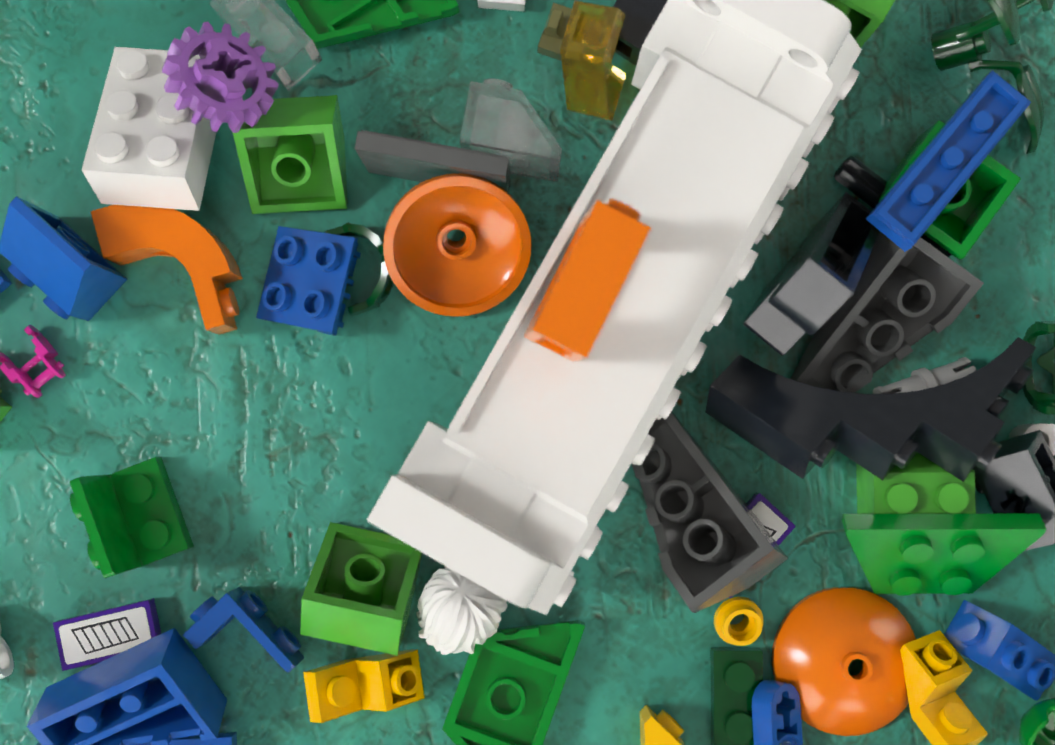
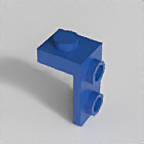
M240 587L227 592L219 601L213 596L207 599L190 615V618L195 623L183 634L187 641L195 649H198L211 641L236 617L287 673L304 659V656L299 651L301 644L296 636L284 626L277 628L265 615L268 611L265 603L254 592L250 590L244 592Z
M966 600L963 601L944 633L945 637L959 654L991 671L1026 696L1037 701L1043 691L1049 688L1055 679V654L1013 624Z

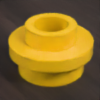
M733 597L724 601L717 608L714 615V627L719 637L726 643L736 646H747L755 642L760 636L763 627V614L758 605L751 599ZM744 614V618L740 623L730 624L735 616Z

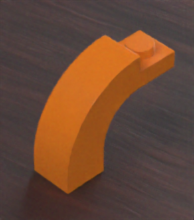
M110 205L90 211L104 259L120 266L154 256H169L178 259L191 277L205 330L218 335L237 330L234 316L239 315L238 302L233 290L230 287L226 288L225 284L243 278L231 252L209 229L175 209Z

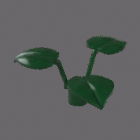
M987 0L994 12L977 21L932 34L931 44L934 60L940 71L968 64L970 72L981 69L1011 72L1016 80L1018 91L1031 101L1024 112L1031 132V140L1026 154L1033 153L1037 148L1042 132L1044 106L1039 86L1030 65L1023 66L1020 62L982 60V54L991 51L988 29L999 24L1009 45L1018 44L1020 39L1018 9L1035 0ZM1040 0L1044 12L1052 9L1054 0Z

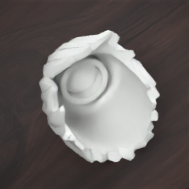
M448 567L438 569L424 586L418 601V624L422 628V630L418 631V635L420 638H425L428 645L434 646L436 651H440L443 655L456 654L462 651L474 654L475 644L483 645L487 638L497 632L499 622L502 620L501 613L508 607L507 601Z

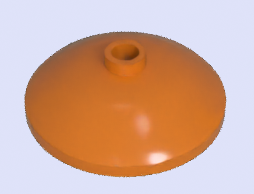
M462 173L445 174L432 177L414 186L398 201L386 223L383 254L387 271L393 283L409 301L434 314L452 317L470 316L499 305L519 286L530 262L531 235L527 220L519 204L502 187L490 180ZM457 229L464 232L465 235L460 241H451L447 237L448 233L452 230Z
M855 587L826 588L814 592L799 601L782 620L776 632L772 648L775 681L789 683L797 689L801 704V719L810 726L839 736H858L871 733L892 722L909 703L900 649L904 644L916 640V637L906 618L884 598ZM860 659L862 661V670L857 675H850L848 672L850 662Z

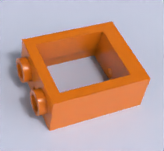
M610 199L607 205L599 200L594 203L582 218L523 337L572 362L588 357L651 230V227L639 222L641 214L637 210L613 199Z

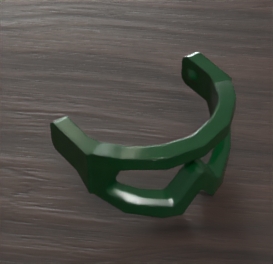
M349 222L340 227L324 231L323 233L369 239L377 247L382 256L380 279L371 296L364 302L349 306L348 311L350 316H355L380 307V304L390 294L394 284L385 264L383 240L364 225L351 224Z
M1035 321V324L1027 329L1023 340L1034 346L1038 336L1054 333L1053 347L1040 355L1036 360L1038 365L1052 373V394L1038 392L1035 389L1033 373L1023 386V391L1033 409L1043 414L1053 415L1055 414V363L1053 362V359H1055V321ZM1032 356L1027 363V366L1032 368Z

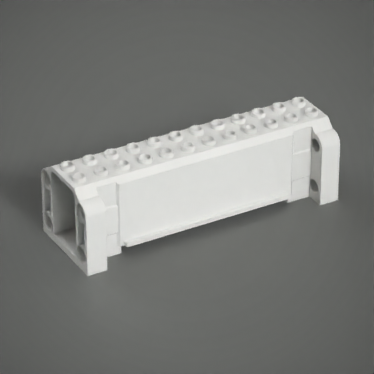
M824 0L667 1L641 47L631 85L640 89L638 95L449 425V429L438 423L427 422L399 473L391 476L366 521L516 606L524 609L530 608L544 615H547L553 603L559 607L563 606L576 582V578L573 577L574 572L571 570L577 559L581 556L588 560L596 548L603 533L596 526L605 509L614 513L621 503L629 487V484L623 482L622 479L630 464L640 466L655 441V438L648 434L656 419H666L674 408L681 394V391L674 388L680 375L685 376L687 372L692 373L699 363L707 347L706 344L700 342L702 335L705 331L709 332L713 325L717 327L724 318L733 300L725 295L729 287L734 288L739 280L743 281L758 256V253L751 250V247L754 243L757 245L764 234L769 235L784 209V207L776 204L777 201H782L789 189L793 190L799 183L809 165V162L802 157L806 158L815 144L818 145L824 138L834 120V116L830 115L839 100H844L860 73L852 68L862 49L850 34L851 22L842 11ZM610 199L617 200L637 210L641 214L639 222L651 227V230L588 357L572 362L523 336L582 218L597 200L606 205Z

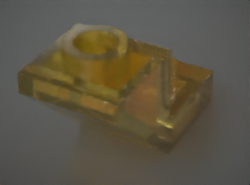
M574 0L560 48L567 110L609 121L613 120L626 77L624 72L611 64L626 15L620 9Z

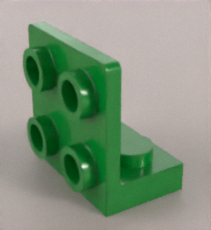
M162 457L148 459L109 475L81 476L70 480L73 491L70 495L72 510L75 516L84 522L90 539L87 545L89 558L94 567L101 570L104 578L143 567L194 547Z

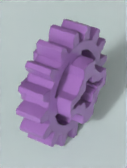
M203 22L199 33L188 26L184 29L180 40L173 39L162 67V72L168 75L164 89L165 92L179 93L174 107L177 110L187 107L192 109L194 112L191 122L195 125L204 117L210 120L213 132H217L222 122L228 123L233 133H238L244 121L251 127H254L262 114L266 115L273 104L274 99L272 97L278 88V82L270 78L276 69L275 63L262 62L261 58L266 48L264 46L251 48L248 45L250 39L248 32L245 31L237 38L232 36L230 24L225 23L221 32H215L209 22ZM199 54L200 59H196L194 65L188 67L189 60ZM247 88H252V96L243 101L242 95L245 94Z

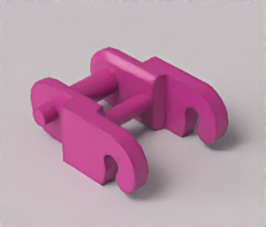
M28 325L24 331L29 336L32 335L34 337L31 341L36 346L34 352L37 355L21 368H17L9 357L0 352V362L2 363L0 369L12 383L22 384L25 387L23 392L29 396L31 394L36 398H40L42 396L40 388L54 376L62 379L66 374L62 369L64 364L61 361L56 362L54 359L58 352L37 328ZM42 360L47 369L33 380L27 372Z

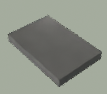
M365 130L358 131L354 149L369 173L423 182L440 175L462 173L490 180L509 193L511 178L507 156Z

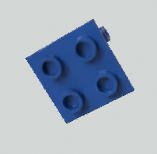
M278 226L256 318L317 330L320 333L336 336L338 327L343 328L344 326L342 319L346 304H343L342 301L343 299L350 300L351 297L350 294L345 293L346 286L354 285V281L348 277H353L356 261L361 256V253L357 251L358 239L349 236Z

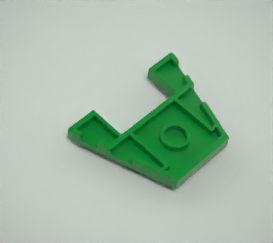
M285 0L315 49L447 18L459 13V6L456 0Z

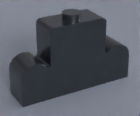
M845 192L804 239L797 253L764 288L743 325L781 356L805 333L810 336L823 326L854 293L880 231L866 220L871 211L849 193Z

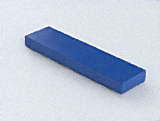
M992 70L976 86L868 215L866 220L904 252L912 248L1030 105L1031 101Z

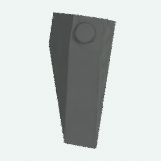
M880 232L854 293L815 332L790 379L815 387L856 393L870 383L873 373L894 358L900 361L913 352L911 346L933 330L939 333L952 324L984 283L921 237L912 248L904 252Z
M671 411L666 419H656L648 432L649 435L655 438V441L640 466L632 464V467L643 491L647 505L645 511L649 524L653 526L660 549L658 555L662 569L691 612L696 613L750 588L787 560L788 557L675 414Z

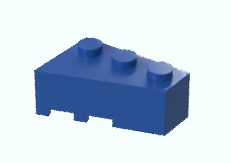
M173 628L46 687L26 727L41 745H135L151 742L152 745H169L171 739L199 735L200 740L205 741L217 739L227 698L177 630Z

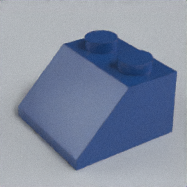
M17 196L9 203L0 240V253L12 263L8 267V271L28 287L32 288L36 285L47 295L43 302L58 316L66 320L72 316L90 321L125 283L127 278L60 217Z

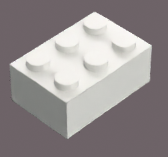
M114 48L82 166V172L101 204L200 210L216 132L211 130L210 120L204 117L196 125L192 123L191 118L194 111L189 107L182 110H177L174 107L179 93L165 92L164 86L168 75L162 72V67L168 50ZM199 54L189 60L188 67H192L196 59H200Z

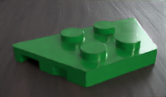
M1040 513L842 515L845 534L874 594H897L902 596L911 594H972L1046 532V527Z
M575 620L497 629V632L487 638L483 645L475 644L474 654H469L442 730L456 745H543L581 640L585 623Z

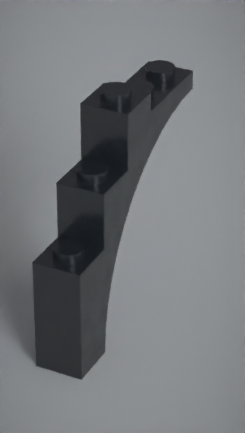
M1018 337L1002 354L986 366L965 377L928 389L895 394H861L815 387L781 376L739 355L710 385L705 413L802 479L815 465L820 468L825 467L837 450L881 480L885 479L895 465L903 470L915 456L916 452L964 482L976 466L985 471L1000 451L1002 445L994 440L1005 423L999 419L1009 403L1003 397L1008 390L1017 395L1032 375L1034 369L1028 367L1027 363L1036 347Z

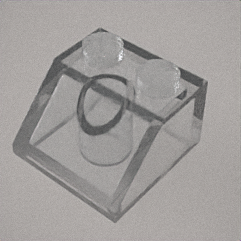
M488 78L483 83L470 81L459 140L461 148L507 156L510 174L558 182L562 148L523 92L513 89L512 84L500 79Z

